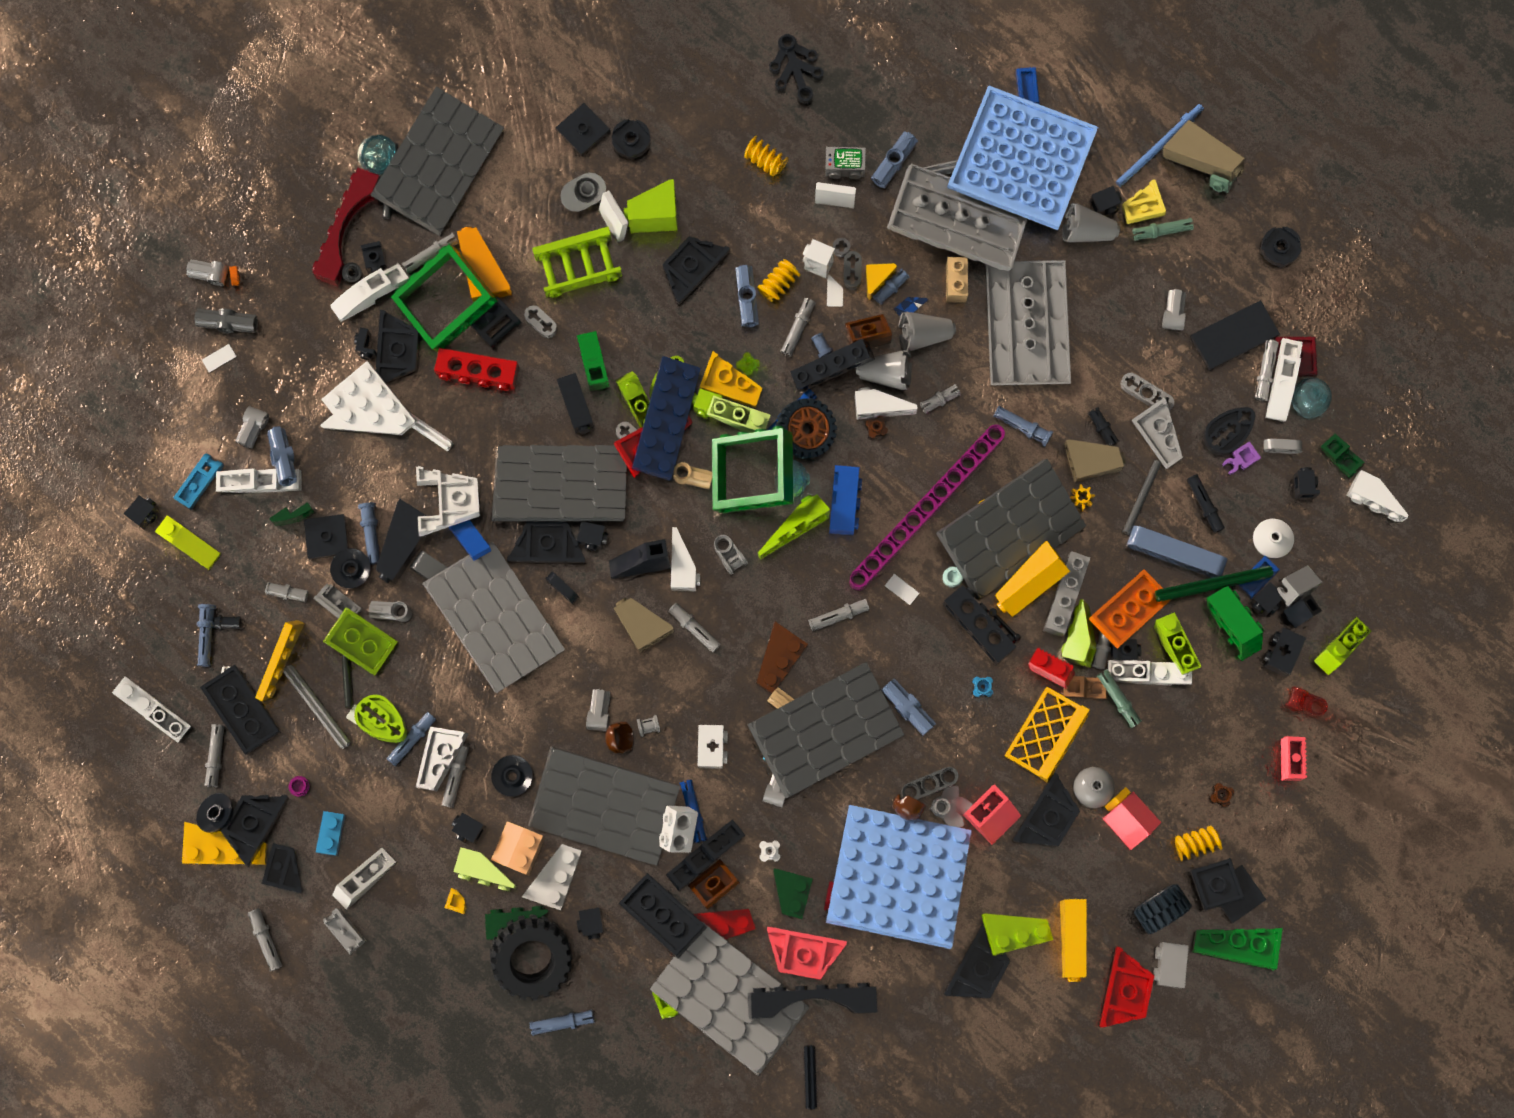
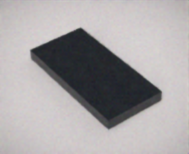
M1260 300L1192 334L1190 338L1210 371L1266 343V340L1278 337L1280 333Z
M235 664L200 687L245 755H248L281 733L260 700L255 698L256 694Z
M648 873L619 902V905L676 958H679L707 929L706 925Z

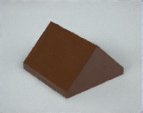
M883 314L845 323L850 344L861 339L867 340L871 348L891 343L892 331Z
M719 859L688 886L705 908L710 910L738 887L740 882Z

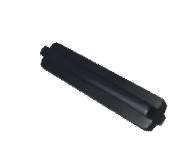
M814 1045L804 1046L806 1109L814 1110L817 1109L816 1053Z

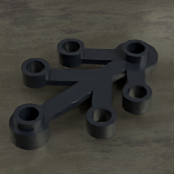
M785 34L778 40L780 50L774 61L769 64V70L772 74H778L781 71V62L787 54L789 62L780 78L775 81V88L778 91H784L787 87V80L793 71L799 88L798 100L801 103L807 104L813 99V90L806 86L801 70L812 74L814 80H821L824 76V71L821 67H814L798 59L795 52L806 56V60L809 63H815L818 59V53L815 50H809L797 44V40L793 35ZM788 42L791 46L787 47L784 44ZM814 54L815 58L811 59L809 58V55ZM777 65L779 68L774 70L772 66ZM819 71L821 75L816 76L814 73ZM782 82L784 86L779 87L777 84ZM807 94L809 97L804 99L802 95Z

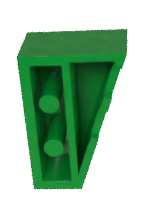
M1226 586L1207 597V608L1219 627H1223L1230 636L1227 639L1231 645L1235 643L1240 651L1238 657L1241 661L1262 650L1264 629L1258 621L1255 622L1251 617L1250 609L1242 605L1240 597L1235 590L1232 591L1229 586Z

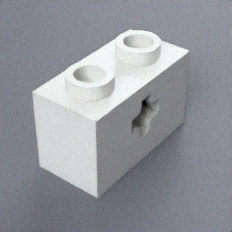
M699 725L698 768L723 769V764H727V751H723L724 743H728V731H724L723 725ZM711 742H715V745L719 746L715 748V752H711L710 748H707V746H711Z

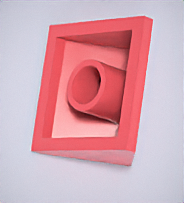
M1134 791L1103 818L1130 850L1148 837L1161 824V821Z

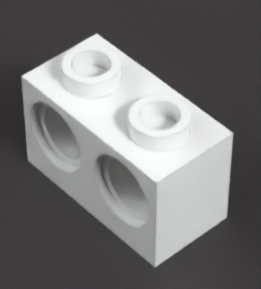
M813 239L810 245H806L803 252L804 269L826 278L834 262L835 248Z
M666 806V811L663 815L662 833L659 837V846L668 852L691 853L698 812L688 806Z

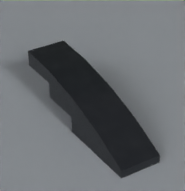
M732 819L670 870L666 876L677 890L680 891L745 837L744 832Z

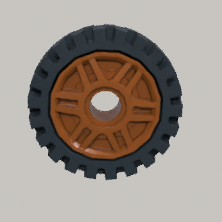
M812 398L799 399L789 403L782 409L781 414L777 418L776 426H783L784 429L792 432L793 455L798 458H813L823 454L834 443L833 439L837 435L835 433V430H837V425H835L836 419L832 416L833 412L828 410L826 404H822L821 401ZM805 423L810 427L808 434L803 431Z

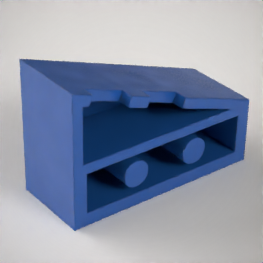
M835 465L829 533L853 535L854 529L858 530L859 518L855 517L856 510H860L861 498H857V490H861L862 478H859V467Z

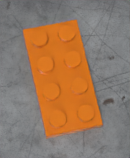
M1144 569L1097 610L1089 620L1118 649L1172 599L1161 602L1156 601L1155 591L1163 588Z

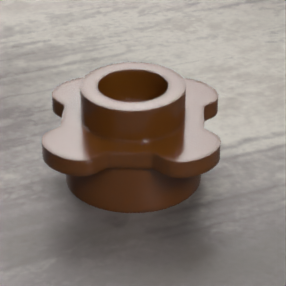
M878 416L873 420H866L865 424L868 427L871 438L887 434L888 428L885 427V418L883 416Z
M1217 783L1214 786V794L1211 795L1210 799L1213 803L1218 802L1223 807H1228L1231 804L1230 800L1232 795H1234V789Z

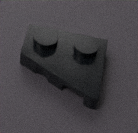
M275 843L272 844L261 884L297 893L302 892L294 848Z

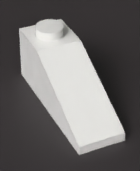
M864 387L855 391L854 394L857 419L917 413L916 404L875 389L870 390V388Z
M672 527L671 590L696 591V586H700V573H697L677 527Z
M383 848L379 849L336 886L333 896L347 910L395 865L396 861Z

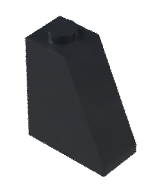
M576 373L558 378L557 382L575 433L584 434L591 431L594 424Z

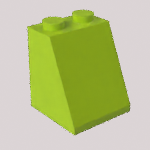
M670 179L627 201L624 215L629 222L627 227H630L631 233L678 230L674 179Z

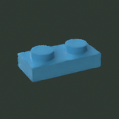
M323 811L316 853L338 856L345 820L344 814Z

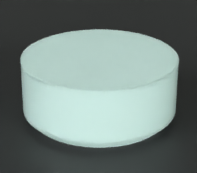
M949 567L944 571L943 582L946 586L955 588L962 583L963 577L957 567Z

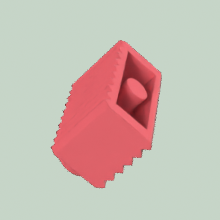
M1284 737L1281 739L1282 781H1301L1307 777L1305 775L1307 773L1305 771L1307 769V763L1305 762L1307 760L1305 758L1307 756L1305 754L1307 752L1305 750L1307 743L1305 742V737Z

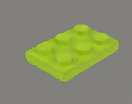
M349 608L344 609L323 640L324 643L374 676L398 642Z

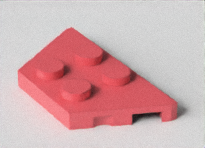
M767 926L778 971L781 973L821 980L847 944V941Z

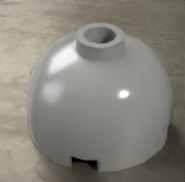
M1085 768L1077 774L1073 781L1075 797L1080 804L1087 808L1096 809L1110 802L1114 795V780L1109 772L1102 768Z

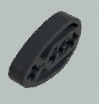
M1249 407L1235 408L1211 420L1203 434L1206 447L1217 455L1232 454L1249 436L1256 417L1254 410ZM1248 413L1250 415L1249 421L1245 419L1238 423L1242 419L1243 414L1246 415ZM1228 426L1235 427L1234 433L1230 432L1226 439L1223 438L1219 442V445H1212L1213 439L1216 440L1221 435L1219 432L1223 434L1228 429Z

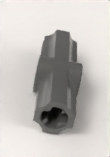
M197 309L194 317L196 327L213 328L224 333H233L234 331L255 333L258 327L257 315L237 313L230 309H219V311Z

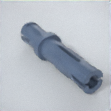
M427 711L416 725L413 724L405 740L400 742L386 759L396 766L416 742L426 735L425 732L437 719Z
M593 1010L580 1013L569 1012L565 1016L530 1022L531 1034L534 1036L570 1027L575 1029L576 1026L595 1023Z

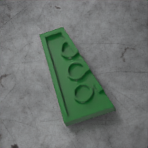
M1283 928L1196 930L1192 952L1276 970Z

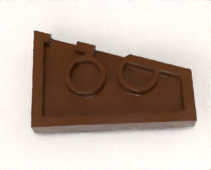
M776 621L773 625L756 684L771 694L781 685L808 646L806 642Z

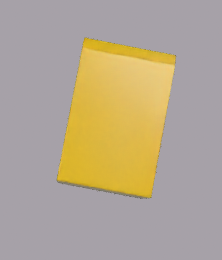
M896 264L866 265V288L869 300L885 285L884 282L896 273Z

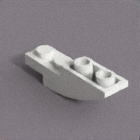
M399 263L385 271L380 268L345 291L330 305L331 309L342 322L374 305L376 299L407 283L409 277Z
M1285 338L1281 340L1265 418L1286 422L1300 367L1303 342Z
M1108 660V670L1115 682L1148 685H1192L1193 671L1182 675L1174 663Z
M126 676L112 692L176 742H179L191 727L172 710Z

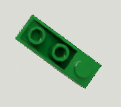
M593 331L577 335L590 391L609 388L610 385L597 332Z

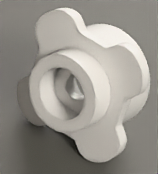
M762 841L760 843L761 861H778L780 859L778 854L780 844L778 841H773L772 843Z

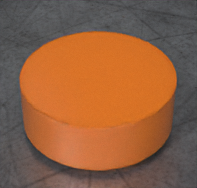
M230 266L232 286L240 285V274L237 266Z

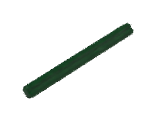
M1265 566L1159 589L1154 594L1156 601L1161 602L1221 589L1226 586L1230 587L1271 578L1274 573L1271 566Z

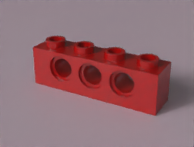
M439 348L434 371L439 376V379L445 381L456 379L463 384L474 382L478 383L481 387L488 388L491 385L497 386L499 390L509 391V389L515 390L519 364L517 361ZM461 364L460 370H452L454 365ZM474 368H482L480 373L472 374ZM494 371L501 372L500 376L496 378L491 377V374Z

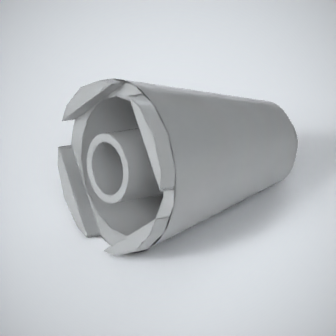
M1071 203L1065 214V218H1068L1067 225L1063 224L1062 236L1063 240L1069 243L1113 241L1119 235L1120 226L1113 219L1078 203Z
M907 311L901 313L899 319V328H902L903 334L899 335L903 350L913 351L952 339L956 333L955 323H952V320Z
M909 350L874 356L875 360L856 368V375H859L862 380L900 390H909L907 385L911 384L912 363H909L907 358L911 357Z

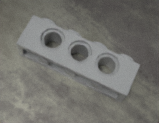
M1073 551L1068 555L1065 564L1070 572L1059 581L1043 628L1044 632L1061 638L1065 635L1090 557Z

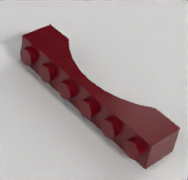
M357 168L356 172L351 175L349 189L343 194V203L336 210L335 222L329 227L326 243L321 245L320 257L318 261L314 262L312 267L313 275L317 280L339 287L343 277L342 245L345 231L357 212L376 199L371 194L381 178L380 175L361 168Z

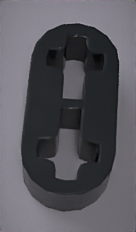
M553 571L545 578L572 605L580 598Z

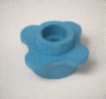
M975 677L972 681L974 684L973 695L975 697L980 695L992 696L993 679L991 677Z

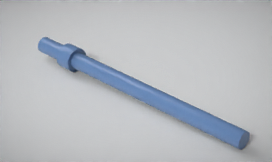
M1198 104L1191 112L1184 114L1180 118L1181 121L1116 181V184L1122 187L1164 147L1188 120L1194 122V118L1204 110L1203 106Z

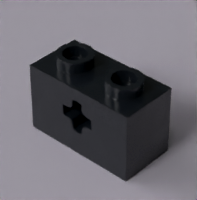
M1282 628L1279 632L1276 631L1271 640L1274 644L1271 650H1267L1263 661H1265L1264 668L1283 677L1291 675L1306 637L1286 628ZM1281 648H1284V649H1285V650H1284V653H1286V654H1285L1284 656L1281 655V653H1282V651L1280 650Z

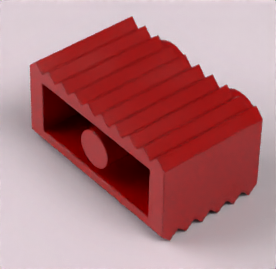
M1040 648L1036 649L1028 664L1031 671L1065 689L1075 675L1073 665H1069L1066 661L1062 662V659L1055 658V655L1052 656L1051 653L1048 654L1047 651L1044 652V649L1041 650Z

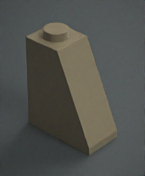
M1071 439L1066 440L1064 444L1075 483L1119 472L1123 469L1124 464H1126L1123 452L1120 453L1119 447Z
M624 598L616 603L614 611L639 653L674 633V628L671 624L634 599L630 598L627 600Z

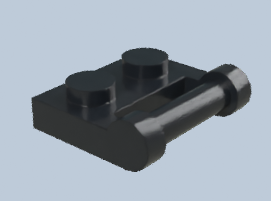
M498 296L496 297L498 301L470 326L491 349H494L497 346L496 343L515 326L518 327L522 323ZM508 317L510 321L490 337L488 333Z

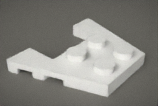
M416 467L417 486L438 485L439 515L418 517L419 536H424L480 516L477 478L454 473L448 475L441 473L439 470L433 469V471L424 470V467Z

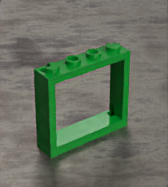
M450 244L442 247L438 252L439 254L433 259L428 260L419 272L412 274L409 281L399 286L391 296L431 349L438 352L439 348L445 349L498 301L457 248ZM453 258L482 295L433 339L404 300L448 260Z
M775 426L773 430L756 429L754 433L738 432L734 436L723 434L720 435V438L712 439L713 510L720 513H729L794 504L792 432L784 429L783 426ZM777 439L778 493L726 500V446Z

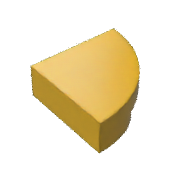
M1125 787L1104 807L1108 811H1112L1131 792Z
M451 888L445 908L466 914V902L462 894Z

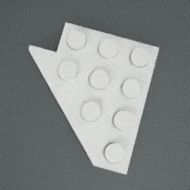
M368 361L321 399L333 414L320 425L324 429L403 435L417 423Z

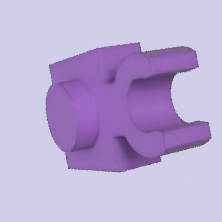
M1249 441L1232 453L1234 459L1228 458L1222 465L1231 464L1233 469L1228 474L1232 475L1237 471L1238 466L1244 470L1260 460L1261 457Z

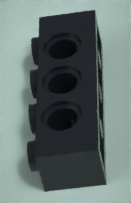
M861 339L790 371L797 390L806 391L875 360L869 342Z
M962 585L944 600L943 605L992 662L997 665L1016 649V641L1010 634L1006 635L1001 630L1002 625L996 618L992 619L988 615L989 610L983 603L979 604L974 599L976 597L974 592L969 587L965 588ZM964 604L971 605L973 612L965 613L962 606ZM979 619L984 620L986 627L983 629L978 628L976 621ZM989 636H998L1000 643L992 644Z

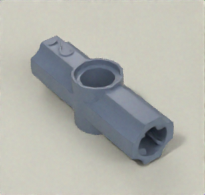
M904 131L892 149L887 152L885 159L871 177V180L877 186L885 188L895 173L902 168L903 162L918 143L914 135ZM896 157L899 159V161L892 162L890 161V158Z
M742 265L735 268L742 327H754L759 325L753 267ZM745 293H750L752 297L750 299H744L742 295Z
M280 426L273 427L267 433L271 448L272 466H275L279 484L284 487L291 486L297 481L293 449L289 447L285 429Z
M895 678L881 690L895 705L897 712L906 721H909L922 736L936 725L934 720L922 709L920 702L911 693L908 694Z

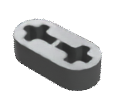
M850 251L844 258L843 282L846 288L855 290L861 284L862 257L858 252ZM851 257H855L857 261L855 262V268H851V262L849 261ZM851 273H854V278L856 279L854 284H850V280H847L850 279Z

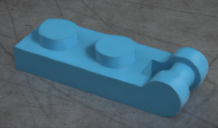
M208 453L204 454L173 498L192 510L215 478L216 472L223 469L224 464L213 460L212 456ZM206 466L211 467L208 472L204 470Z

